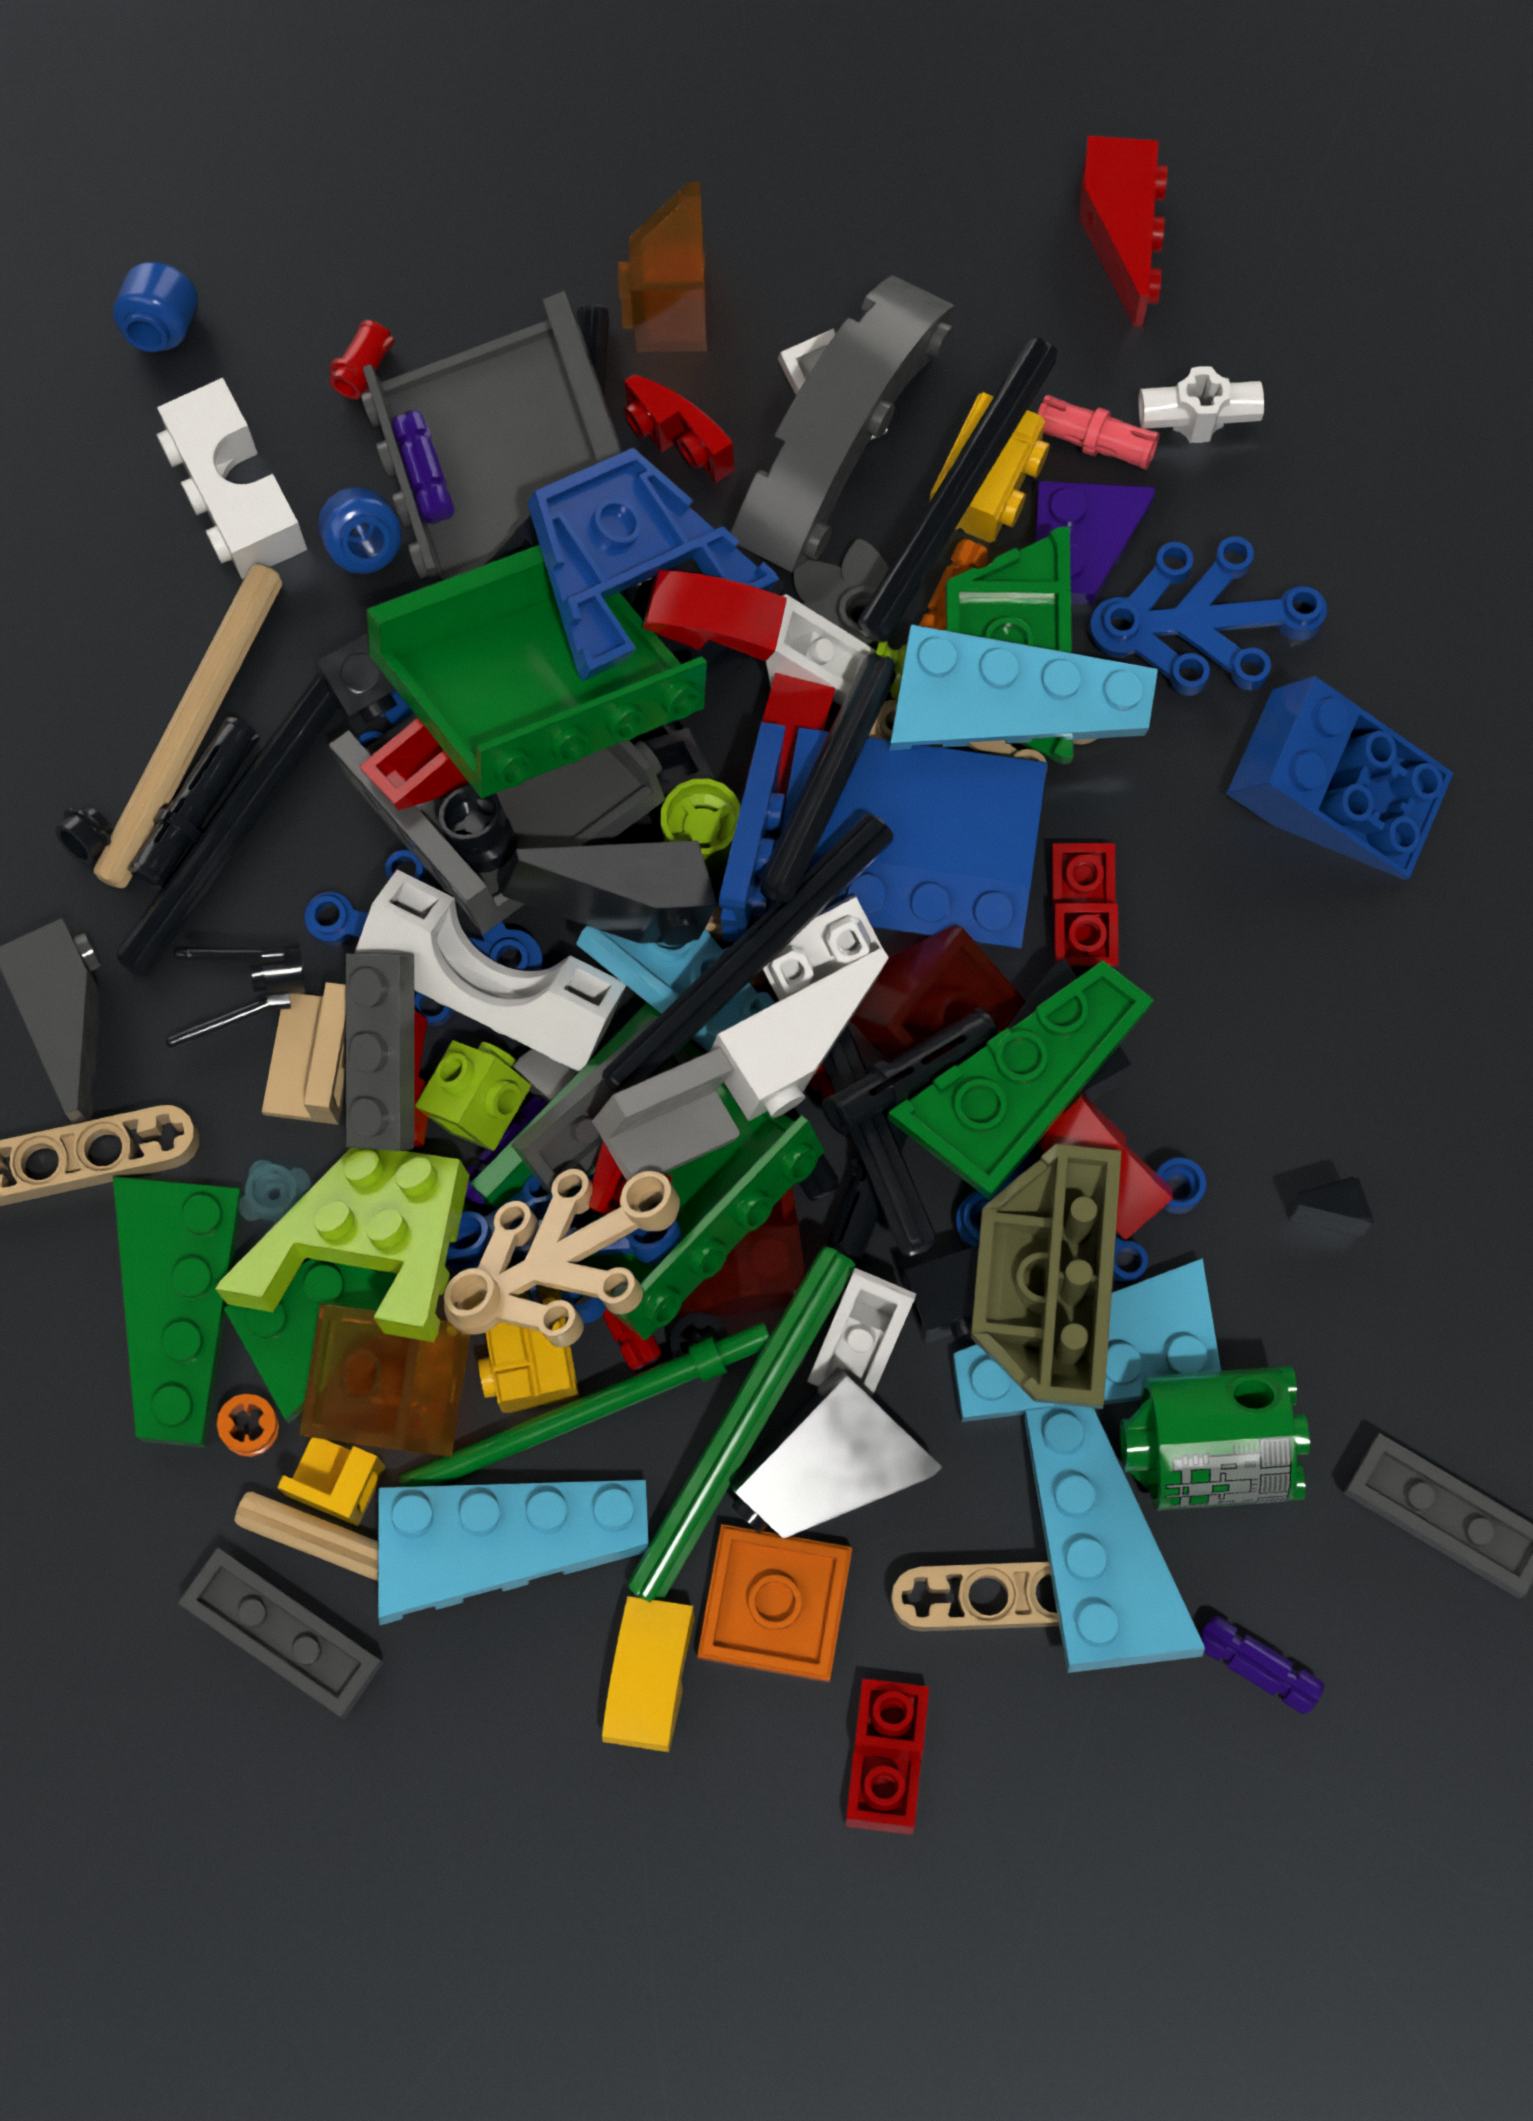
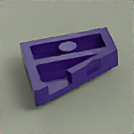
M1039 481L1036 503L1035 542L1048 537L1050 531L1058 527H1070L1072 604H1094L1107 582L1108 574L1114 564H1117L1129 545L1132 534L1144 514L1147 515L1152 507L1155 487Z

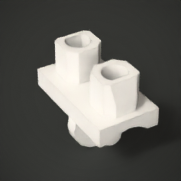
M854 894L820 912L763 970L779 1001L872 953L881 948L882 945Z

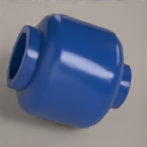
M143 262L133 266L125 276L114 302L113 319L124 338L137 349L146 352L168 351L178 347L187 337L197 311L198 294L189 278L174 266L161 262Z
M362 487L342 489L331 496L320 511L318 521L320 540L334 563L346 571L359 574L379 571L391 563L399 551L402 538L400 521L386 499L374 490Z

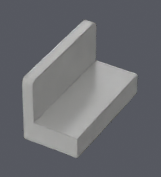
M721 1047L612 1095L593 1119L594 1126L627 1182L633 1176L645 1171H656L662 1174L670 1172L734 1142L739 1136V1129L716 1092L734 1070Z

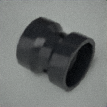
M469 785L453 791L445 798L439 810V822L447 839L451 842V846L474 872H492L503 867L511 860L516 850L517 838L509 819L506 818L505 811L496 793L481 799L474 788Z

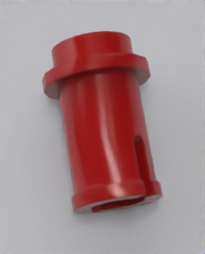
M364 320L360 323L356 335L342 358H336L330 364L329 371L331 376L329 377V383L336 392L346 398L357 400L361 397V393L370 390L363 367L371 364L376 372L388 350L394 345L395 340L393 337H389L391 335L389 330L371 320Z

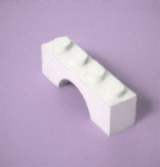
M396 870L372 903L355 953L414 955L415 991L578 1072L589 1063L604 1038L626 987L619 979L570 955L557 965L539 971H521L496 963L481 953L465 935L457 917L454 897L399 870Z

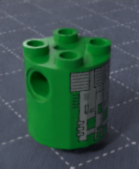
M1283 1366L1144 1377L1141 1386L1140 1408L1131 1418H1121L1120 1445L1125 1472H1130L1149 1491L1152 1505L1156 1511L1303 1501L1305 1499L1304 1471L1301 1461H1297V1456L1309 1454L1310 1437L1305 1414L1293 1415L1292 1406H1295L1297 1403V1384L1293 1367Z

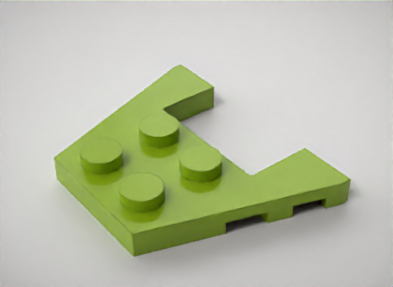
M351 1147L223 1277L216 1290L229 1305L273 1313L306 1258L396 1273L398 1275L373 1317L385 1334L434 1342L440 1326V1320L435 1314L438 1297L444 1294L450 1276L445 1267L449 1242L457 1241L470 1175L460 1159L409 1151Z

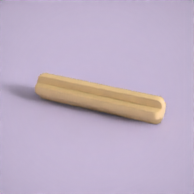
M246 1492L241 1499L234 1519L240 1527L378 1581L379 1541L254 1492Z

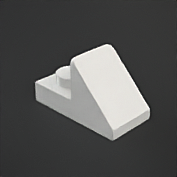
M783 595V597L787 598L776 650L766 661L771 687L775 673L834 687L833 701L842 706L864 658L871 653H876V650L789 595Z
M855 1268L807 1382L819 1387L839 1367L872 1398L914 1302L916 1293Z

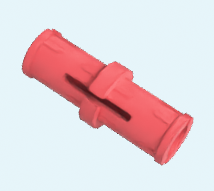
M1048 394L1044 397V401L1041 403L1037 413L1045 420L1043 434L1082 447L1083 454L1095 457L1100 453L1125 461L1144 470L1149 468L1160 438L1159 432L1136 427L1110 417L1111 412L1109 410L1099 407L1096 411L1069 404Z

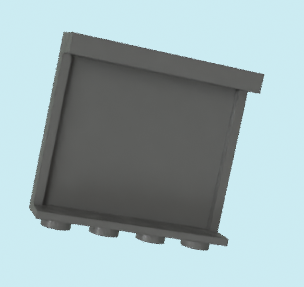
M565 291L542 299L549 320L384 382H381L371 364L363 367L370 390L361 393V398L374 428L381 426L385 440L376 444L378 453L388 476L391 478L397 475L401 491L393 493L392 496L404 527L413 526L417 542L409 544L408 548L416 571L421 579L430 576L434 583H438L483 566L531 515L527 503L535 490L623 452L578 320ZM411 410L421 412L424 420L427 422L432 437L431 442L435 447L447 484L446 489L450 493L455 509L450 519L441 520L437 524L426 523L420 514L415 499L416 493L412 489L400 452L401 446L396 439L392 427L396 416L407 414Z
M415 713L366 748L360 744L349 730L331 742L329 747L346 779L448 895L455 898L456 905L483 935L524 905L502 895L500 884L511 860L503 867L492 872L476 873L451 846V842L447 839L439 822V810L445 798L452 792L431 801L398 811L359 768L364 761L418 718ZM641 740L634 745L630 741L620 742L583 757L573 764L561 766L524 781L516 787L507 788L496 793L505 811L506 818L509 819L516 835V849L605 845L666 800L657 775L662 772V766L651 749Z

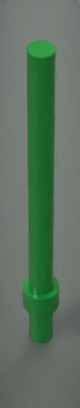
M763 1321L718 1341L713 1336L689 1345V1353L403 1472L399 1474L401 1487L441 1486L698 1377L704 1383L727 1373V1365L762 1351L770 1337V1333Z

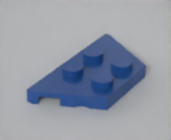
M765 722L760 724L719 896V908H722L720 919L721 926H723V941L736 942L753 925L754 919L758 920L768 910L769 900L761 894L760 877L779 839L771 837L772 831H780L784 812L785 794L777 793L786 726Z

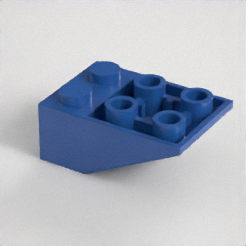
M1313 676L1272 689L1226 794L1272 826L1406 880L1412 874L1454 773L1325 682Z

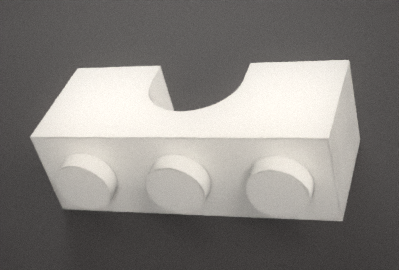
M223 378L157 407L166 430L157 433L156 436L171 467L183 463L190 478L182 481L181 485L195 514L199 515L206 511L208 512L214 527L205 532L221 564L232 560L243 580L250 567L254 564H262L269 568L307 550L298 521L273 474L249 484H235L225 480L229 471L235 465L258 453L248 425Z

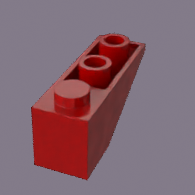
M1088 135L1082 173L1079 220L1133 326L1143 327L1147 304L1158 305L1160 295L1161 268H1151L1152 252L1161 253L1165 218L1154 216L1155 201L1164 202L1168 166L1157 165L1158 140Z

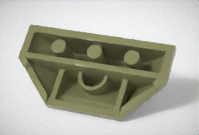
M1055 1144L1041 1156L1037 1163L1018 1176L982 1208L971 1339L1034 1402L1103 1409L1122 1151Z

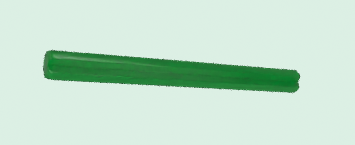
M827 1246L820 1249L630 1577L628 1588L639 1598L648 1602L664 1600L853 1273L855 1263L846 1255Z

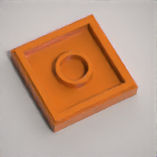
M721 1524L697 1658L699 1660L830 1683L852 1547L791 1536L783 1539L779 1534L762 1532L760 1534L756 1530Z

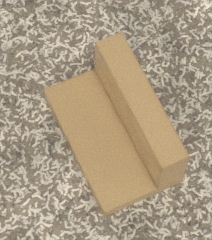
M326 982L323 997L290 994L291 1009L280 1011L262 1107L263 1115L339 1125L346 1086V985Z

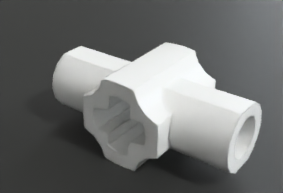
M1212 366L1191 368L1190 374L1184 380L1178 382V385L1175 387L1140 389L1138 398L1140 426L1145 429L1173 427L1174 431L1186 436L1189 443L1209 442L1213 433L1222 428L1224 423L1262 421L1264 414L1261 381L1230 383L1229 379L1217 374Z

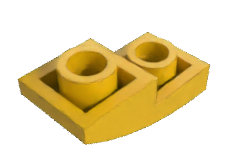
M627 1596L608 1690L602 1731L603 1742L670 1752L683 1694L681 1678L695 1620L693 1606L656 1600L648 1602L641 1598Z

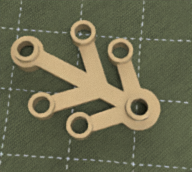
M569 1169L560 1173L555 1178L551 1188L553 1198L540 1227L537 1217L524 1202L511 1201L504 1204L495 1214V1230L478 1268L466 1269L458 1273L450 1280L445 1289L444 1311L448 1321L458 1331L470 1335L484 1333L492 1329L499 1322L541 1331L552 1345L566 1347L579 1339L584 1328L583 1319L575 1308L564 1300H556L544 1305L516 1296L536 1285L599 1298L608 1310L615 1314H626L633 1311L642 1300L643 1289L630 1270L616 1267L606 1271L576 1263L639 1228L645 1231H662L671 1226L677 1217L680 1207V1199L676 1190L662 1173L656 1171L641 1172L633 1176L624 1185L620 1197L622 1207L567 1237L566 1234L574 1216L589 1209L593 1185L582 1170ZM582 1186L579 1193L573 1197L566 1198L572 1188ZM660 1202V1204L657 1207L648 1211L652 1205ZM524 1218L521 1225L509 1230L512 1222L516 1219ZM533 1240L525 1260L507 1270L515 1247L526 1245ZM628 1284L626 1291L622 1295L611 1297L617 1287ZM484 1299L477 1307L473 1308L478 1301ZM569 1317L565 1326L558 1330H552L554 1324L559 1319Z

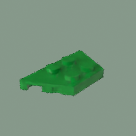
M1058 527L1050 531L1048 537L1019 551L1016 547L995 557L991 564L983 568H972L948 579L945 585V631L1072 653L1070 527ZM1063 737L1033 738L1031 742L1019 743L1029 749L1038 751L1060 764H1070L1073 759V740H1064Z

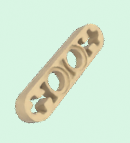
M160 1105L0 1140V1172L9 1170L4 1162V1158L10 1156V1169L17 1181L16 1185L11 1186V1182L3 1174L0 1175V1206L113 1182V1177L132 1178L177 1168L186 1164L195 1156L199 1147V1132L190 1116L181 1108L173 1105ZM172 1123L178 1132H184V1135L174 1138V1148L165 1151L161 1144L156 1141L139 1144L140 1149L144 1153L142 1158H137V1147L129 1133L130 1130L137 1129V1133L143 1141L158 1138L163 1133L162 1125ZM103 1135L119 1137L122 1142V1152L114 1163L107 1166H96L90 1162L88 1157L89 1148L95 1139ZM49 1148L57 1152L59 1157L58 1167L50 1177L44 1180L28 1178L25 1171L26 1162L34 1151Z
M1049 1562L917 1567L909 1569L899 1576L892 1590L891 1606L893 1614L902 1625L910 1630L948 1631L1059 1626L1057 1613L1048 1612L1042 1608L1036 1597V1586L1039 1581L1051 1576ZM958 1578L961 1580L957 1602L962 1617L951 1618L948 1616L951 1603H935L931 1605L927 1617H917L913 1605H903L902 1595L912 1593L914 1582H926L928 1593L947 1594L950 1591L947 1579ZM991 1578L1002 1584L1006 1590L1007 1603L1001 1612L991 1616L982 1615L972 1607L969 1600V1589L977 1580Z

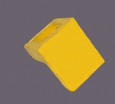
M314 1436L310 1439L293 1478L291 1479L283 1475L277 1488L293 1500L359 1527L386 1466L378 1456L355 1446L349 1450L321 1437Z

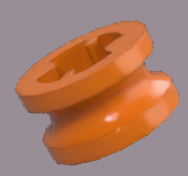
M245 1393L234 1396L223 1405L218 1413L217 1429L219 1437L230 1451L239 1456L253 1457L263 1454L272 1447L278 1437L279 1422L277 1414L267 1400L258 1395ZM252 1409L263 1412L258 1421L264 1430L261 1436L252 1441L250 1436L246 1434L244 1442L233 1438L238 1431V1427L233 1419L239 1412L244 1410L248 1416H251Z

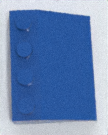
M806 728L798 729L780 835L829 734L827 731ZM868 737L805 873L867 814L880 817L893 832L894 839L826 908L855 894L873 929L1020 950L1022 948L1047 763L926 745H912V748L908 750L889 751L890 740ZM770 899L769 909L777 902L775 899Z

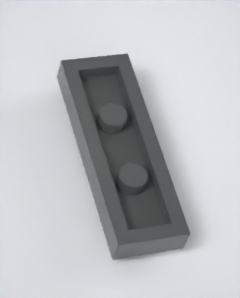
M384 953L346 954V1147L392 1151L414 1149V955Z
M653 1017L511 1144L547 1193L552 1195V1184L560 1173L569 1169H579L585 1173L598 1161L603 1139L592 1121L611 1096L615 1094L602 1078L603 1070L657 1018ZM682 1048L654 1076L689 1062L692 1059L685 1049Z
M1379 1433L1373 1439L1343 1494L1518 1599L1526 1596L1533 1583V1524Z
M218 1547L177 1603L344 1720L384 1663Z

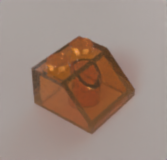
M688 182L629 236L630 261H618L619 296L622 299L623 330H634L636 353L707 350L701 182Z
M320 1304L299 1435L452 1457L470 1334L458 1331L449 1321L440 1320L438 1335L434 1342L385 1334L373 1317L377 1311Z

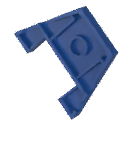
M634 448L535 490L527 503L575 666L582 681L627 661L636 649L604 599L655 576L659 570H668L689 559H694L704 575L747 584L766 591H771L779 581L776 573L764 562L758 568L736 548L740 541L723 526L714 529L689 507L693 500Z

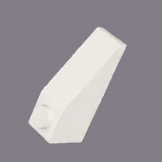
M883 947L717 1035L710 1052L721 1047L734 1070L724 1083L748 1121L767 1111L772 1118L781 1116L805 1099L803 1091L876 982L889 959Z

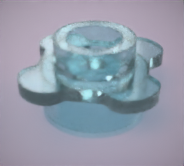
M259 1160L249 1168V1178L245 1185L246 1196L239 1200L238 1210L247 1221L253 1222L261 1218L277 1223L301 1199L302 1194L310 1189V1177L301 1168H294L289 1171L285 1167L272 1164L268 1160ZM271 1190H279L280 1197L278 1199H269Z

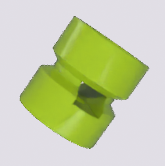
M709 778L691 779L677 785L667 795L661 808L663 842L698 841L711 885L724 879L741 808L736 794L725 784Z

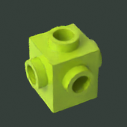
M452 1040L415 1107L451 1135L495 1151L528 1093L531 1084L511 1069L515 1059L498 1047L481 1042L479 1048L475 1049Z

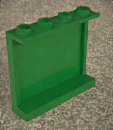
M540 545L367 609L369 656L481 799L507 788L516 787L524 781L561 766L573 764L583 757L620 742L632 740L640 734L672 721L686 718L692 713L704 709L707 661L701 656L681 664L654 632L642 628L644 620L620 593L614 594L604 599V601L636 649L627 661L582 681L575 666Z
M648 1002L470 1183L491 1212L522 1190L527 1179L533 1175L511 1144L653 1017L658 1018L661 1015ZM689 1042L683 1047L692 1060L704 1055V1053ZM723 1082L716 1092L739 1129V1136L734 1142L666 1173L673 1177L671 1185L676 1190L680 1199L676 1220L683 1233V1240L658 1266H652L639 1261L635 1254L590 1255L576 1263L606 1271L616 1267H623L630 1270L641 1284L643 1297L640 1304L633 1311L626 1314L612 1313L644 1341L658 1327L665 1326L673 1320L679 1312L682 1302L704 1279L715 1275L724 1265L728 1253L749 1231L759 1228L768 1219L773 1206L795 1183L806 1179L815 1168L818 1158L825 1151L809 1120L801 1115L794 1122L785 1114L772 1118L767 1111L748 1121L725 1083ZM597 1162L585 1172L588 1177L595 1172ZM582 1186L572 1188L568 1192L567 1198L578 1192ZM543 1191L538 1195V1198L544 1197L549 1193ZM595 1211L574 1228H584L602 1218L603 1215ZM534 1213L538 1221L544 1217ZM522 1220L519 1224H517L513 1229H515V1228H517L519 1225H521V1223L523 1222V1220ZM628 1284L617 1287L611 1297L622 1295L626 1291Z

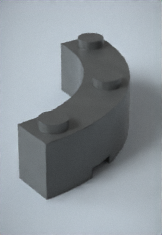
M894 275L882 281L865 297L861 307L864 312L860 322L848 317L809 373L781 422L775 436L784 440L785 443L776 461H774L770 472L767 473L760 470L756 473L732 528L731 534L740 541L737 544L738 546L790 572L796 570L809 559L817 560L821 556L832 532V527L827 525L828 519L871 437L880 438L884 434L894 414L895 404L893 403L926 364L932 361L933 358L940 359L946 351L954 331V326L948 324L955 305Z

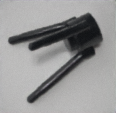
M300 943L264 946L261 949L177 948L173 954L177 960L250 963L253 991H266L267 997L167 1037L166 1045L169 1048H175L266 1012L291 1009L290 994L305 993Z

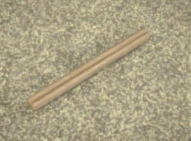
M254 564L245 576L110 836V845L105 846L94 867V873L97 878L105 884L119 889H123L128 885L132 874L127 870V867L139 850L142 849L156 826L153 819L160 808H168L282 587L280 574L272 568L262 564Z

